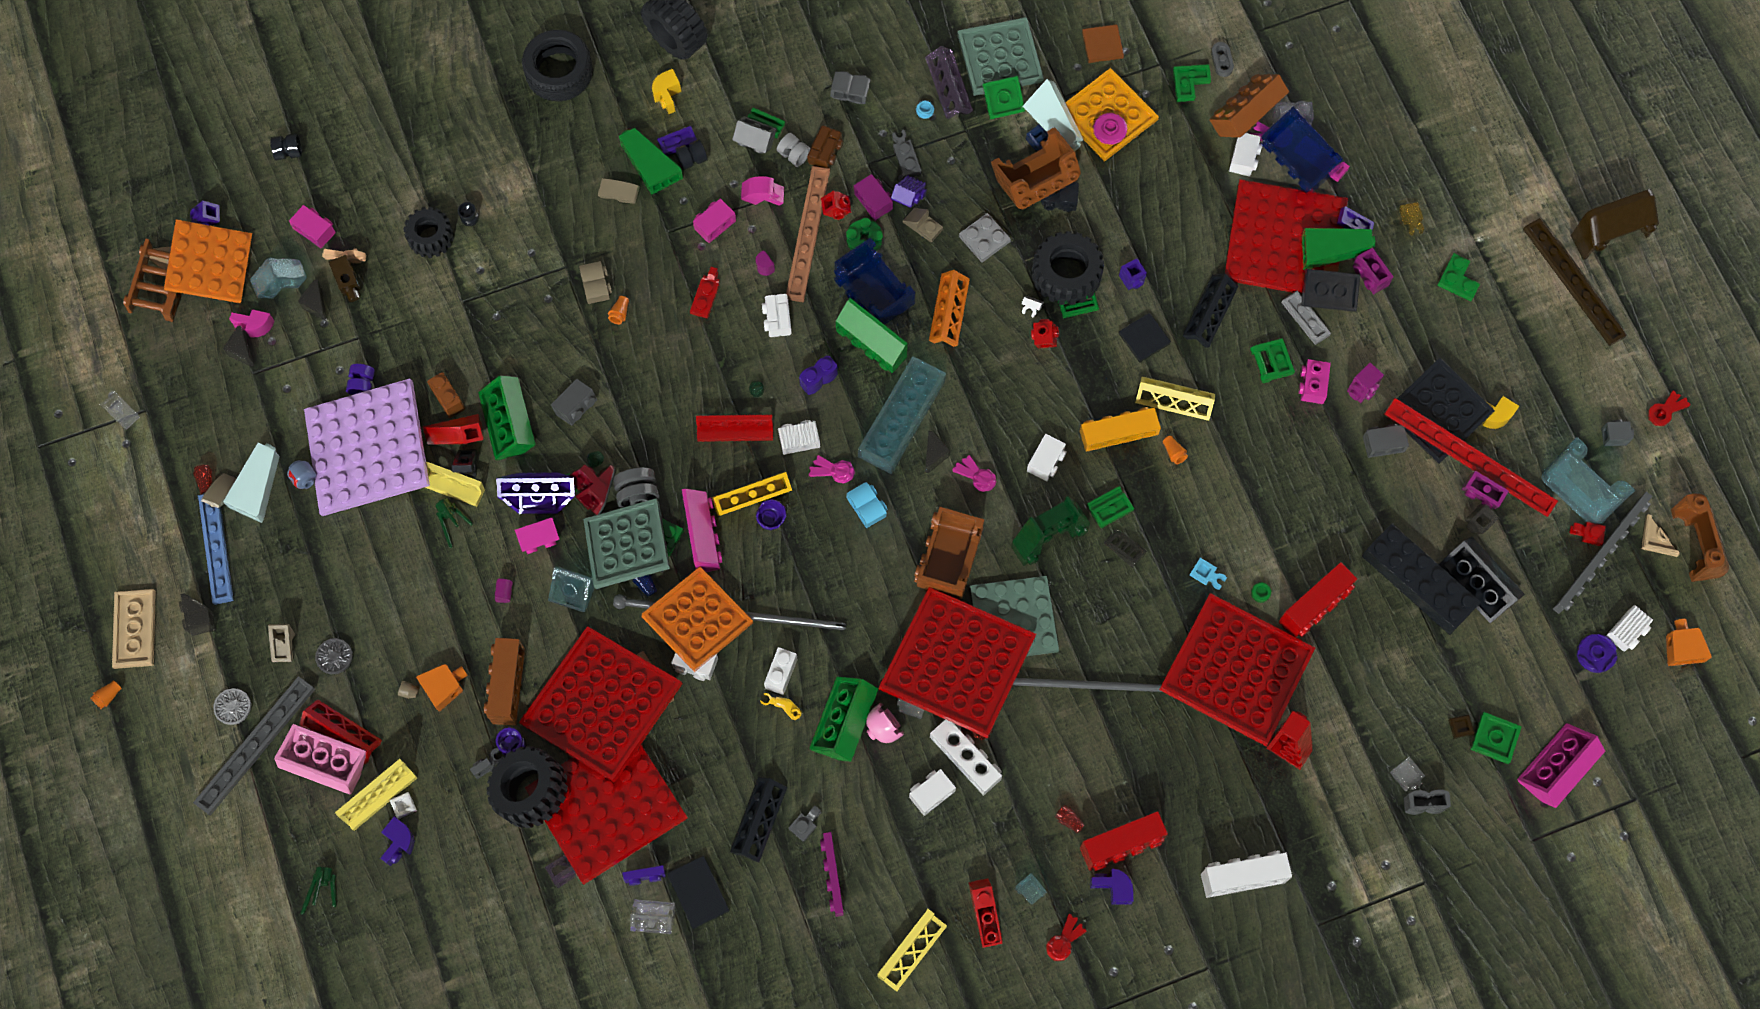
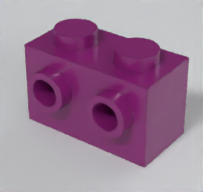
M872 174L854 185V195L874 220H877L893 209L892 195L889 192H885L881 181L878 178L875 179Z
M1373 248L1357 256L1353 269L1356 274H1361L1360 277L1363 279L1365 287L1373 295L1390 285L1393 275Z
M1369 363L1355 376L1347 392H1349L1352 399L1360 403L1365 399L1369 401L1380 387L1379 383L1384 374L1373 364Z
M1477 471L1470 474L1461 489L1465 491L1464 494L1473 500L1475 498L1482 502L1481 505L1490 510L1500 507L1509 490Z

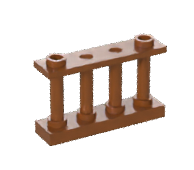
M145 239L144 245L140 246V258L129 293L124 297V306L128 313H133L134 306L161 311L166 321L173 322L182 293L164 290V286L142 282L145 272L166 276L167 269L147 264L149 256L169 259L170 252L152 249L153 246L150 240ZM143 289L166 294L167 299L166 302L161 304L137 299L139 290Z

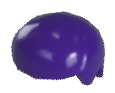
M773 499L764 501L756 512L757 523L763 529L770 531L779 528L786 518L785 507L779 501Z

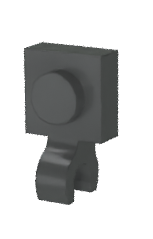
M498 748L491 751L489 759H480L470 768L476 779L484 776L494 766L499 764L498 761L500 759H495L496 754L500 752Z
M814 806L806 817L801 813L788 829L804 842L817 828L813 822L822 813L821 810Z

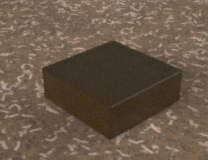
M1469 715L1448 720L1454 739L1475 734Z

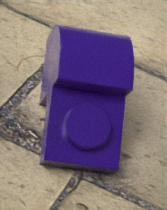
M393 817L381 832L393 842L380 858L389 866L393 863L396 864L401 859L403 850L410 855L415 843L412 831L396 817Z
M1111 869L1110 877H1107V874H1095V877H1091L1090 888H1110L1111 905H1127L1134 902L1133 885L1130 878L1124 872Z

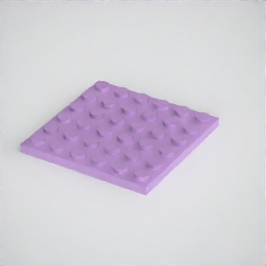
M411 379L304 409L312 467L317 474L315 487L320 515H329L430 486L414 386Z

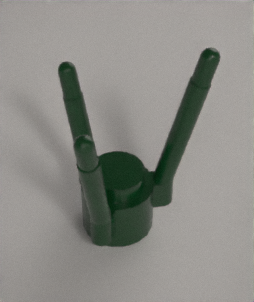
M445 498L436 504L435 507L438 510L436 515L441 522L449 548H452L453 545L444 518H450L454 525L458 527L459 524L453 516L456 512L470 526L473 523L457 508L455 503L451 504L450 500Z
M316 867V873L313 874V880L301 910L302 915L306 911L314 888L312 905H316L320 887L328 886L329 882L332 906L336 907V876L332 875L333 869Z

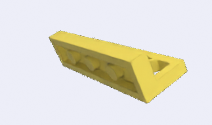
M1141 377L1135 403L1209 421L1215 401V394ZM1142 390L1151 392L1153 398L1150 400L1140 399ZM1164 395L1169 396L1172 402L1165 405L1158 398ZM1181 400H1186L1190 407L1181 409L1177 403ZM1201 404L1209 406L1207 414L1198 413L1195 407Z
M426 461L430 486L425 488L470 505L478 506L485 491L482 482Z
M927 909L880 970L877 977L897 992L946 929L947 925L936 918L932 911ZM931 920L941 927L936 934H927V925ZM928 937H933L932 940L928 942ZM926 938L925 949L915 951L914 942L916 939ZM921 953V954L918 956V958L916 959V955H915V954ZM913 954L914 963L912 966L902 967L901 959L903 956ZM900 963V968H895ZM900 970L901 980L895 985L887 977L892 971ZM903 970H908L903 976Z

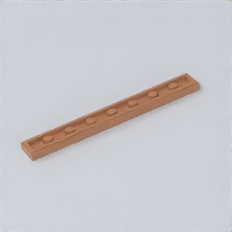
M812 166L786 292L787 299L791 301L804 302L822 215L821 198L826 195L830 176L829 168Z

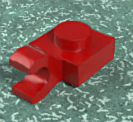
M1586 522L1584 525L1574 523L1573 526H1570L1569 533L1582 536V542L1601 546L1604 542L1606 526Z

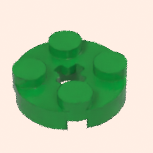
M868 218L858 220L852 223L846 232L847 245L855 254L872 255L882 245V230L877 223L870 221ZM867 234L868 240H861V235Z

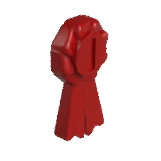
M1673 390L1664 404L1657 403L1650 407L1648 410V420L1654 426H1665L1671 421L1672 413L1688 408L1691 404L1687 402V398L1676 402L1681 395L1676 394Z
M1071 914L1067 916L1061 935L1053 936L1046 944L1047 954L1054 961H1064L1071 953V942L1086 932V929L1082 927V923L1072 930L1078 918L1072 917Z

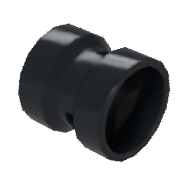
M471 202L460 204L458 215L461 222L465 226L476 225L479 215L474 204Z

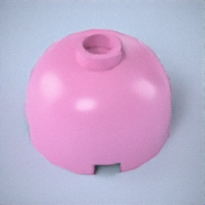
M879 703L867 716V726L869 728L867 733L872 740L877 739L883 743L894 742L904 735V731H899L898 728L901 725L888 708L883 710L881 708L883 704Z

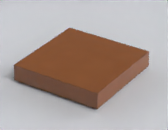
M1117 25L1082 29L1088 63L1123 59L1124 53Z

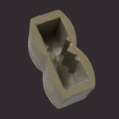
M601 261L579 266L587 303L592 304L610 300L609 294L612 293L610 282L606 283L605 277H608L606 266H602Z

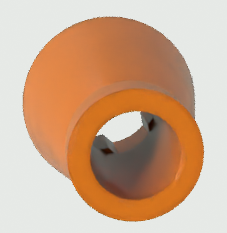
M619 296L608 312V319L612 323L622 324L626 320L629 303L627 297Z
M1168 436L1162 441L1171 462L1180 464L1187 459V450L1172 436Z
M113 680L108 685L93 692L94 695L90 698L102 709L110 704L122 688Z

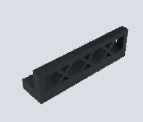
M1212 274L1183 333L1187 340L1196 339L1205 348L1210 347L1239 287L1227 274ZM1227 284L1231 287L1228 294H1226L1225 289ZM1219 299H1222L1221 309L1218 307ZM1212 314H1214L1215 322L1213 325H1211ZM1205 329H1207L1206 340L1202 337Z
M758 777L731 847V853L760 862L786 793V786L770 778ZM775 786L780 790L777 797L773 799L772 790ZM770 805L771 814L766 817L764 811ZM763 824L764 832L763 835L759 836L757 830ZM754 843L757 846L755 856L749 853Z

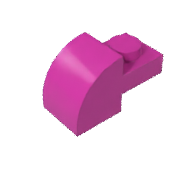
M252 310L250 316L231 313L230 321L234 327L242 331L245 330L250 337L265 335L274 324V319L270 313Z

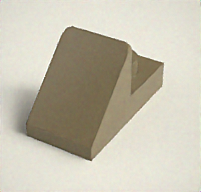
M914 208L903 220L904 224L931 243L943 230V226L929 217V210Z
M269 624L271 661L292 662L294 631L289 624Z

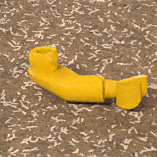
M764 693V695L769 697V702L764 703L760 700L763 705L773 704L775 707L783 708L793 720L801 717V710L790 699L774 698L770 694Z

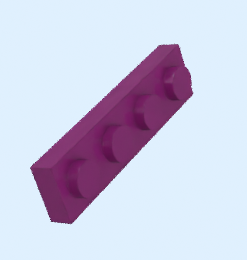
M831 832L823 833L824 839H820L822 852L826 851L827 859H823L825 872L829 871L830 879H826L828 892L832 891L833 899L829 900L831 912L835 911L836 917L843 916Z

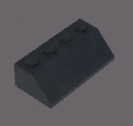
M1472 536L1463 541L1438 564L1481 602L1476 609L1489 623H1492L1525 595Z

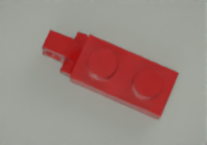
M710 267L708 276L704 275L701 279L690 314L709 318L720 287V279H717L718 268Z

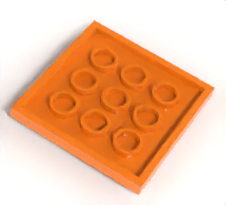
M176 220L164 290L241 303L252 233Z
M701 567L697 568L641 615L694 672L753 624V620Z

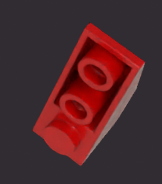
M479 414L422 427L427 445L467 444L484 440Z
M989 879L968 882L982 947L1003 944L992 885Z

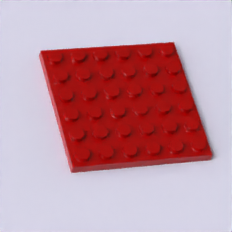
M1239 179L1224 274H1227L1236 283L1293 293L1298 291L1300 294H1303L1305 270H1303L1302 234L1305 228L1344 229L1337 225L1341 208L1347 207L1348 198ZM1339 262L1312 269L1338 272Z
M929 587L879 686V690L988 738L1036 638V633Z
M1210 593L1159 690L1267 746L1310 661L1315 647Z
M587 626L522 717L519 724L615 783L682 686V682Z
M640 745L615 783L575 758H571L561 764L568 780L565 783L568 786L567 793H564L566 798L564 803L560 804V810L557 813L555 812L549 821H544L584 885L688 818L644 748ZM539 779L525 787L529 796L535 791Z

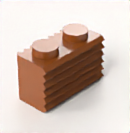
M441 372L427 381L449 418L465 410L460 397L444 373Z

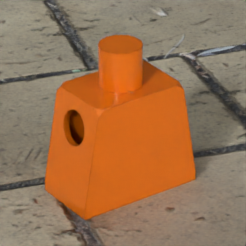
M1686 619L1675 620L1676 630L1671 631L1666 636L1668 666L1704 663L1712 658L1701 629H1689Z
M444 664L418 675L416 678L435 708L440 712L463 691L458 682L468 675L462 666L451 672L449 667Z

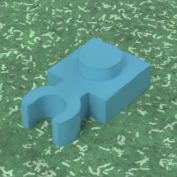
M1202 558L1199 559L1190 573L1191 577L1204 585H1207L1210 581L1217 590H1220L1222 587L1217 583V580L1221 579L1225 582L1227 579L1224 574L1214 573L1217 567Z

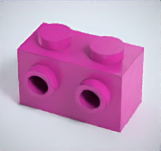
M720 198L717 202H712L706 211L699 213L694 218V229L710 243L736 222L735 212Z
M304 205L289 220L295 231L319 248H322L336 233L332 227L333 223L328 218H321L315 209H308Z
M1308 359L1306 365H1302L1300 376L1303 377V383L1300 382L1298 391L1301 394V401L1318 404L1325 402L1331 363Z
M553 518L514 530L521 551H526L527 554L538 551L537 547L545 545V548L557 545L556 541L560 540Z

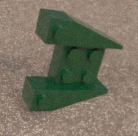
M1067 496L1064 502L1036 518L1030 517L1012 541L1011 548L1023 566L1028 563L1032 565L1039 560L1043 544L1050 541L1053 535L1058 532L1062 534L1068 531L1072 538L1077 535L1081 537L1088 532L1090 522L1080 506Z

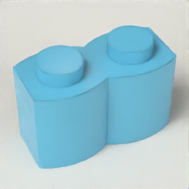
M867 482L849 491L846 496L866 528L885 518L886 511L888 510L882 500L879 501L876 497L877 491L874 486H869Z

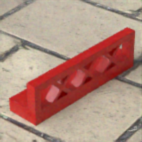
M772 415L696 416L697 442L773 441Z
M316 700L303 711L299 724L305 729L366 751L363 766L368 763L371 752L382 742L380 738L319 700ZM316 708H319L320 710L324 711V713H317L314 710ZM330 719H336L340 724L333 723ZM346 730H354L357 734H350ZM362 740H369L373 743L369 746Z

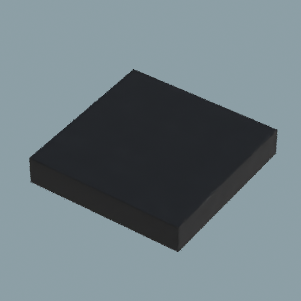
M1150 313L1118 333L1139 363L1171 343Z

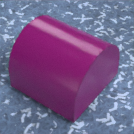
M763 250L756 256V268L759 274L768 276L775 272L774 262Z
M497 579L495 590L496 602L509 603L511 601L512 581Z

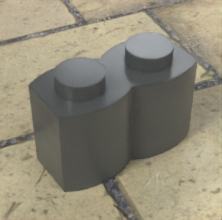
M846 71L835 72L831 87V97L856 104H866L870 79L864 75L853 76Z
M1417 790L1403 798L1405 812L1412 815L1423 812L1438 814L1451 806L1450 794L1446 790H1434L1430 793Z

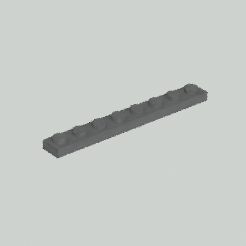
M1645 492L1638 499L1554 606V611L1559 614L1564 609L1568 611L1573 605V597L1575 595L1578 597L1585 589L1584 583L1586 581L1589 583L1595 577L1596 573L1594 570L1597 567L1601 568L1607 561L1605 556L1608 553L1612 554L1618 547L1616 542L1619 539L1623 540L1629 533L1627 528L1630 525L1633 527L1640 519L1638 514L1641 511L1644 513L1651 505L1648 502L1652 498L1651 494Z
M298 676L193 803L211 816L314 692L315 688Z

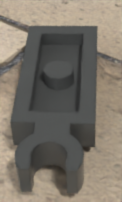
M902 130V137H897L895 132H893L892 139L896 143L893 144V149L903 178L907 175L909 177L920 175L921 169L911 140L905 141L906 132Z

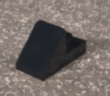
M477 449L458 450L452 464V471L475 478L477 474Z

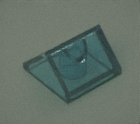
M555 566L548 601L585 612L595 588L593 586V579Z

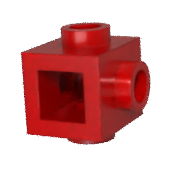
M832 191L821 198L823 215L839 220L851 213L848 195Z
M1041 319L1038 323H1033L1034 329H1031V337L1034 340V345L1039 349L1057 347V337H1059L1058 326L1050 321V319Z

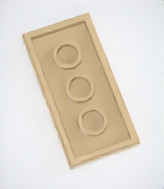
M154 589L114 592L112 667L114 669L154 666L156 591Z

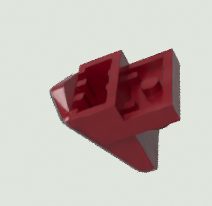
M584 464L569 475L574 477L575 487L580 491L575 497L587 510L590 509L596 515H600L606 504L615 474L614 467L609 465L595 475L594 470Z

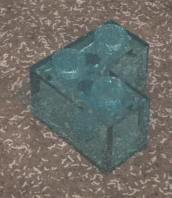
M268 258L252 276L250 281L257 298H274L282 288H299L307 279L300 259Z

